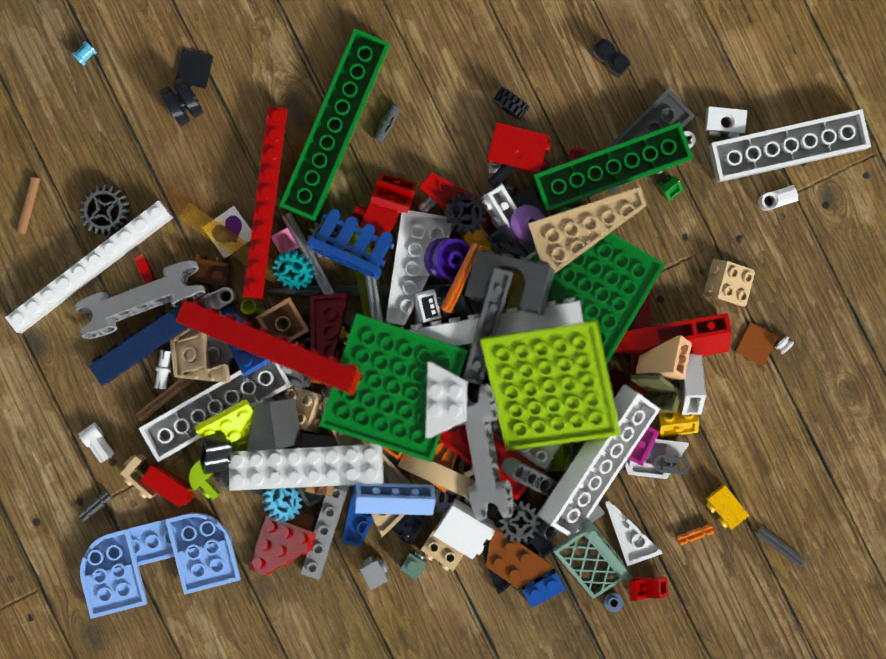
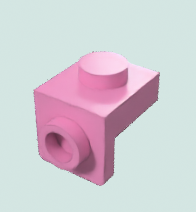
M288 227L271 236L280 254L281 252L287 253L289 249L294 253L295 249L298 248Z

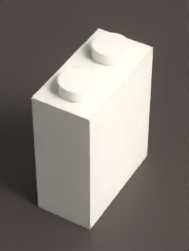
M689 354L685 378L679 380V388L682 391V415L702 414L706 397L702 355Z
M455 498L436 526L433 536L473 559L476 554L480 555L483 551L486 539L490 540L495 532L493 529L495 522L487 517L485 520H477L472 508Z

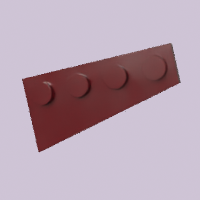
M348 293L310 296L311 349L323 352L322 356L325 358H329V355L336 357L349 298Z

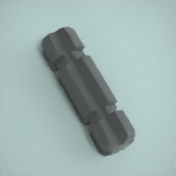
M108 491L101 493L100 497L94 499L86 506V509L78 513L80 519L86 521L90 518V515H93L105 505L104 503L112 499L111 494Z

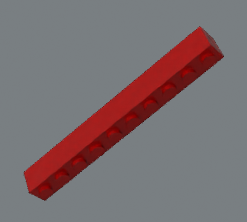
M268 106L243 299L258 301L263 299L287 108Z
M193 299L191 302L184 300L175 322L354 395L362 375L361 372L357 371V366L347 363L346 366L339 363L340 359L330 355L329 358H325L322 356L323 352L313 348L311 351L304 349L305 345L294 341V344L288 343V338L279 334L276 337L271 336V331L262 327L259 330L254 329V324L243 320L240 323L236 321L237 317L228 313L222 316L219 314L220 310L210 306L208 309L202 307L203 303Z

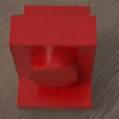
M650 576L631 579L628 585L630 601H638L645 598L660 599L668 596L667 577Z

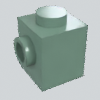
M410 551L400 570L417 580L427 561L424 560L425 557L421 553Z

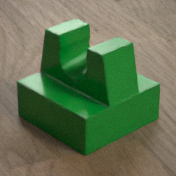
M668 174L666 176L668 179L666 184H663L661 181L657 184L664 197L671 201L684 189L676 176L673 177Z

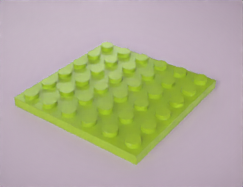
M597 320L490 336L481 339L506 451L620 436L621 432Z

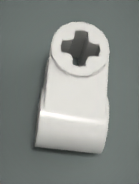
M224 287L204 295L198 301L203 303L205 309H208L210 306L221 310L233 304L237 299V294L234 289ZM225 291L231 293V299L227 302L222 297Z

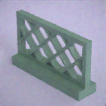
M589 519L583 523V529L552 548V550L594 599L623 579L626 582L633 579V576L625 562ZM584 535L586 536V544L577 543L578 539ZM564 548H571L570 554H561L560 551ZM575 548L584 549L583 555H574ZM588 549H596V555H587ZM572 560H581L580 566H571ZM585 560L594 561L593 566L585 567ZM598 561H606V567H597ZM582 571L591 572L590 577L581 578ZM595 572L604 573L602 579L594 578ZM608 573L617 574L613 579H607ZM592 583L600 584V587L592 591L591 589Z

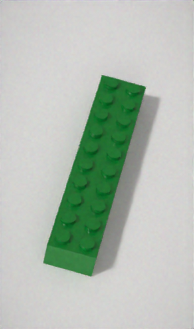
M354 28L279 205L281 208L317 222L391 48L389 42Z

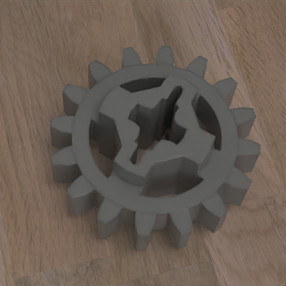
M518 501V505L513 502L514 514L508 518L498 519V522L502 523L498 528L505 530L502 535L504 537L509 535V541L512 542L515 538L516 543H520L521 539L527 542L528 536L534 538L533 531H539L535 527L540 525L541 522L536 521V518L539 517L538 514H534L536 508L532 507L529 509L530 503L526 502L523 506V501ZM524 510L529 513L531 519L525 516ZM519 518L525 521L523 523H520L519 525L512 522L519 520ZM507 525H511L513 527L514 534L509 530Z

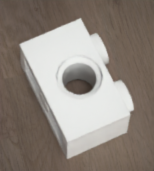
M708 107L706 109L704 132H709L710 136H720V134H728L730 138L742 136L745 134L747 110ZM721 119H728L730 126L728 128L723 127Z

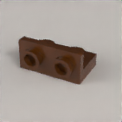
M196 255V258L191 257L190 261H196L199 270L191 275L188 281L227 287L231 264L226 263V259L215 258V261L207 260L208 256Z

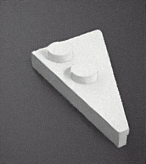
M609 500L605 501L627 566L662 554V551Z

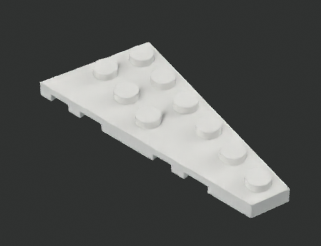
M410 210L408 213H401L385 323L400 326L406 324L415 306L416 293L422 292L430 276L424 265L425 250L435 239L449 238L453 230L450 229L452 223H446L448 217Z

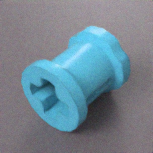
M84 41L83 45L76 52H73L72 55L85 66V62L97 52Z

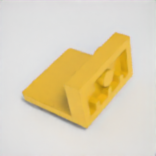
M681 399L677 413H658L660 437L698 433V414L682 415Z

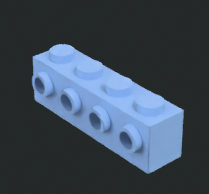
M356 483L354 497L355 513L433 515L436 500L434 485Z

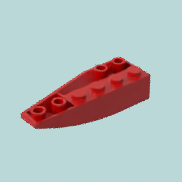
M728 313L628 330L614 353L641 355L676 336H682L692 343L690 354L708 356L729 352L731 327Z

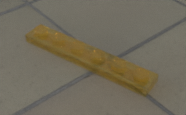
M188 203L178 219L247 265L250 244ZM268 257L265 278L274 284L278 276L273 275L275 269L272 266L275 262Z

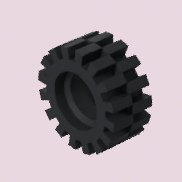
M503 87L500 88L492 100L506 113L519 120L522 119L529 109V105L524 100Z

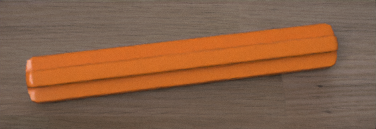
M472 243L441 306V309L447 313L452 312L472 271L476 253L482 250V246L478 243Z

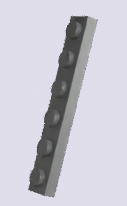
M493 267L462 379L469 383L482 385L487 366L481 339L496 336L513 276L511 271Z

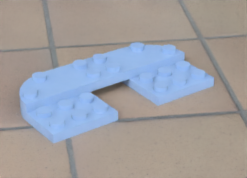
M192 512L112 532L100 537L89 546L80 565V578L90 618L148 604L139 566L175 557L184 595L241 580L229 531L215 517L205 513Z

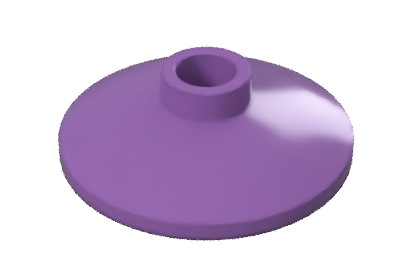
M520 206L511 215V231L519 241L529 244L534 243L529 220L535 222L544 219L545 216L535 206Z

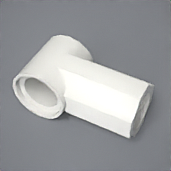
M794 185L761 195L757 203L761 210L769 211L798 201V193ZM765 197H769L772 200L770 207L764 203Z
M95 422L78 433L81 441L92 450L100 463L115 454L105 440L102 430Z

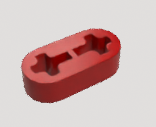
M142 253L135 256V262L144 283L148 284L156 281L145 254Z

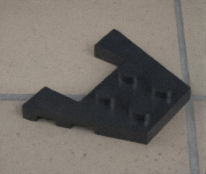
M516 520V521H512V522H514V523H516V524H518V525L521 523V522H519V521H517V520ZM497 521L494 525L500 527L502 523ZM507 525L509 530L514 534L513 527L511 525ZM534 531L532 533L534 538L528 536L527 542L521 539L520 543L524 546L532 543L543 558L553 551L552 548L556 546ZM487 539L484 542L485 547L482 551L485 561L487 560L490 541ZM489 569L498 594H501L512 585Z

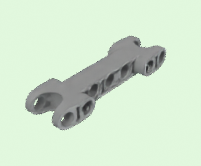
M196 261L176 263L163 269L164 278L110 298L108 293L100 292L77 302L74 306L77 314L92 313L91 322L81 329L82 337L92 339L115 332L117 330V321L171 302L172 307L177 308L182 307L184 300L191 302L192 299L198 300L206 294L204 286H187L188 278L199 270L198 263Z
M489 384L480 386L477 403L471 402L467 395V420L459 424L466 425L476 481V484L469 486V498L473 514L477 520L486 519L489 502L494 503L498 507L503 518L511 517L513 514V495L510 482L508 480L501 481L490 422L497 420L498 410L493 390Z

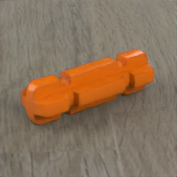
M706 524L702 528L698 527L687 531L686 534H679L676 538L679 545H684L687 541L692 542L703 538L704 535L713 534L714 529L711 524Z

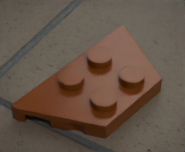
M494 525L493 529L495 532L489 541L486 567L517 589L553 570V565L523 544L516 543L515 539L512 542L509 541V535L504 537L502 535L504 531Z

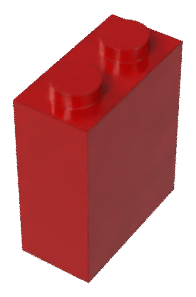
M158 463L151 465L140 481L178 507L189 504L195 496L194 490L189 483Z

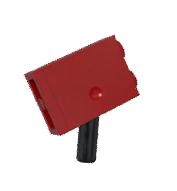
M497 122L487 162L501 165V167L488 179V183L493 188H497L514 169L533 174L544 171L547 162L544 159L545 152L549 153L552 142L548 141L549 135Z

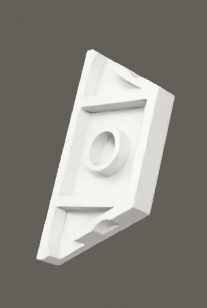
M428 362L426 438H432L467 420V381L437 366L433 362Z
M656 439L644 466L629 459L626 460L624 464L628 475L667 479L670 473L658 472L654 469L653 459L657 455L681 457L689 443ZM664 458L656 461V465H659L660 469H663V466H670V463L665 462Z

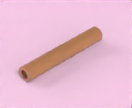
M31 177L16 231L18 233L26 234L40 183L39 178Z

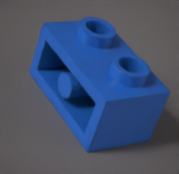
M556 570L545 573L541 578L532 580L522 588L532 608L566 590Z

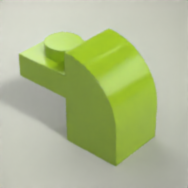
M200 460L190 470V485L194 491L201 486V492L206 498L209 499L211 497L215 499L220 492L208 480L214 473L203 474Z

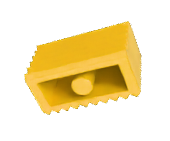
M724 484L705 498L708 501L706 506L712 513L716 512L720 518L717 520L724 528L728 527L732 530L750 516Z

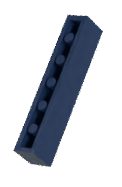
M171 306V311L168 313L162 312L157 315L155 322L152 324L148 322L139 328L140 332L136 335L131 333L123 339L124 343L119 346L115 344L107 350L108 354L103 357L99 355L92 360L93 364L89 368L101 386L107 385L189 328L175 322L181 307Z

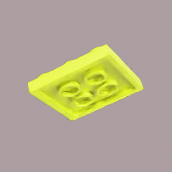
M247 399L194 427L201 439L226 434L227 440L231 441L232 451L247 450L254 410Z

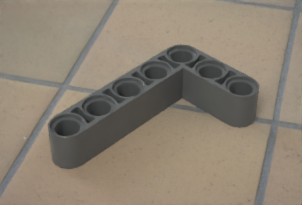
M507 458L502 464L503 473L548 498L559 483L557 480L514 458ZM536 518V521L541 522L540 525L535 527L539 530L536 533L547 540L555 538L559 530L542 518Z

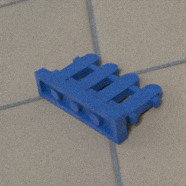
M332 209L328 215L324 214L322 218L325 221L320 231H315L314 233L316 239L310 237L307 242L309 250L378 280L382 274L379 266H384L385 260L383 258L388 248L392 249L394 243H391V233L383 232L380 237L374 235L375 228L371 224L365 225L363 230L357 228L358 222L355 217L347 218L346 222L341 221V215L337 209ZM336 226L342 227L337 239L332 238L331 235ZM356 233L360 236L354 247L348 245L353 234ZM372 240L377 244L372 254L366 253V250Z

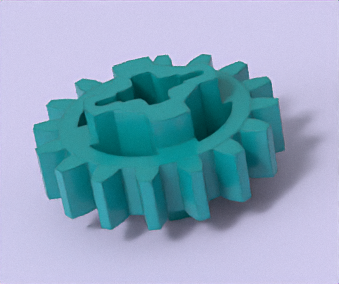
M290 249L287 253L281 252L280 256L276 257L275 263L272 266L275 269L273 275L278 276L277 282L283 281L282 286L288 284L289 289L295 286L299 290L301 285L305 288L308 283H311L315 274L313 270L314 264H309L311 258H304L305 253L299 255L298 250L294 253Z

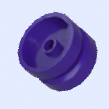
M456 238L435 239L428 245L424 254V265L427 272L434 278L454 281L470 246L464 240Z

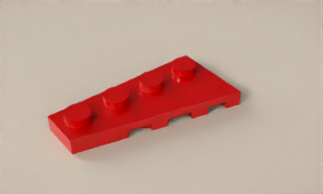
M432 172L418 187L444 211L447 210L445 206L449 203L451 197L455 198L458 193L462 197L464 192L467 193L468 197L472 195L467 190ZM486 211L487 214L484 217L486 219L484 224H481L483 229L492 218L488 211Z

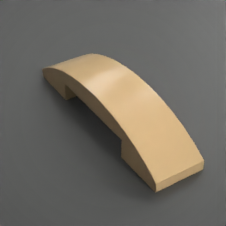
M404 453L397 466L466 498L469 497V486L475 484L474 479L433 461L431 463Z

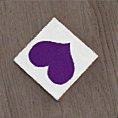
M232 206L203 227L224 259L251 241L252 230L235 206Z

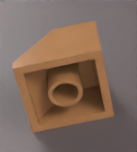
M290 297L255 317L260 327L271 331V336L276 337L277 334L288 338V343L309 331Z

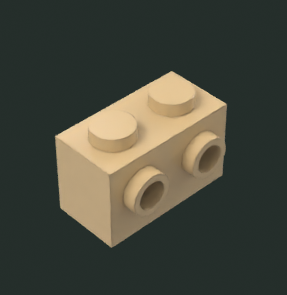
M433 529L421 547L422 555L431 561L434 558L440 562L438 565L446 571L449 569L454 571L464 554L433 536L435 531Z

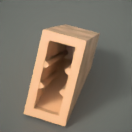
M676 336L641 354L635 374H646L648 376L660 374L666 380L684 379L692 343L682 336Z

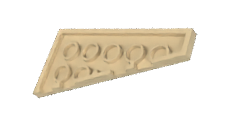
M641 187L529 223L540 261L550 263L555 273L647 206Z

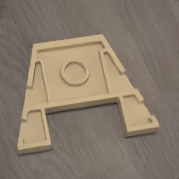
M187 328L170 340L175 378L230 382L228 365L223 364L210 368L206 334L192 328Z

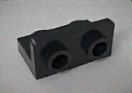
M507 224L487 237L490 247L496 250L500 256H502V253L514 256L513 258L520 259V257L526 258L529 255Z
M406 514L390 530L397 533L401 541L410 544L428 522L419 515Z

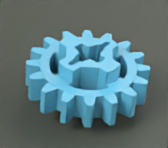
M295 488L266 489V492L262 494L266 499L262 503L267 505L264 510L270 511L269 517L274 515L275 521L281 519L282 522H285L299 515L298 510L302 508L299 502L303 498L298 497L300 493L295 491Z

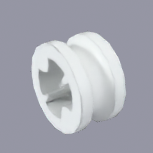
M786 336L775 348L779 349L782 355L793 346L794 342L789 341V337Z

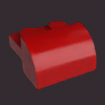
M380 173L370 203L378 207L393 209L398 213H408L417 183Z

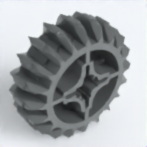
M104 184L101 190L100 186L97 185L95 186L96 192L90 188L89 193L91 195H83L87 199L86 202H79L84 205V208H78L79 212H84L79 218L86 219L82 225H89V232L94 230V234L99 235L101 231L102 236L106 237L108 231L112 236L114 235L113 229L118 232L120 230L119 225L126 226L122 222L124 219L129 221L130 218L125 216V213H131V210L125 209V207L129 206L130 202H123L127 196H120L122 193L120 189L115 192V187L111 186L108 190V186ZM110 195L115 200L104 203L99 197ZM94 202L96 204V210L94 213H92L91 216L90 209L92 203ZM101 205H103L106 208L108 207V209L106 210L107 215L103 213L101 214V212H103ZM119 205V214L115 220L113 211ZM105 218L109 221L110 225L99 226L94 221Z

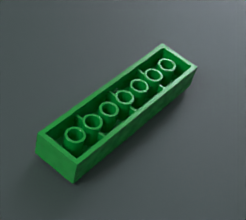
M679 122L537 173L533 176L544 210L548 213L687 163L694 158L682 125Z

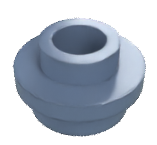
M609 593L604 599V606L610 612H617L623 607V599L617 593ZM613 599L617 600V605L615 606L610 604Z

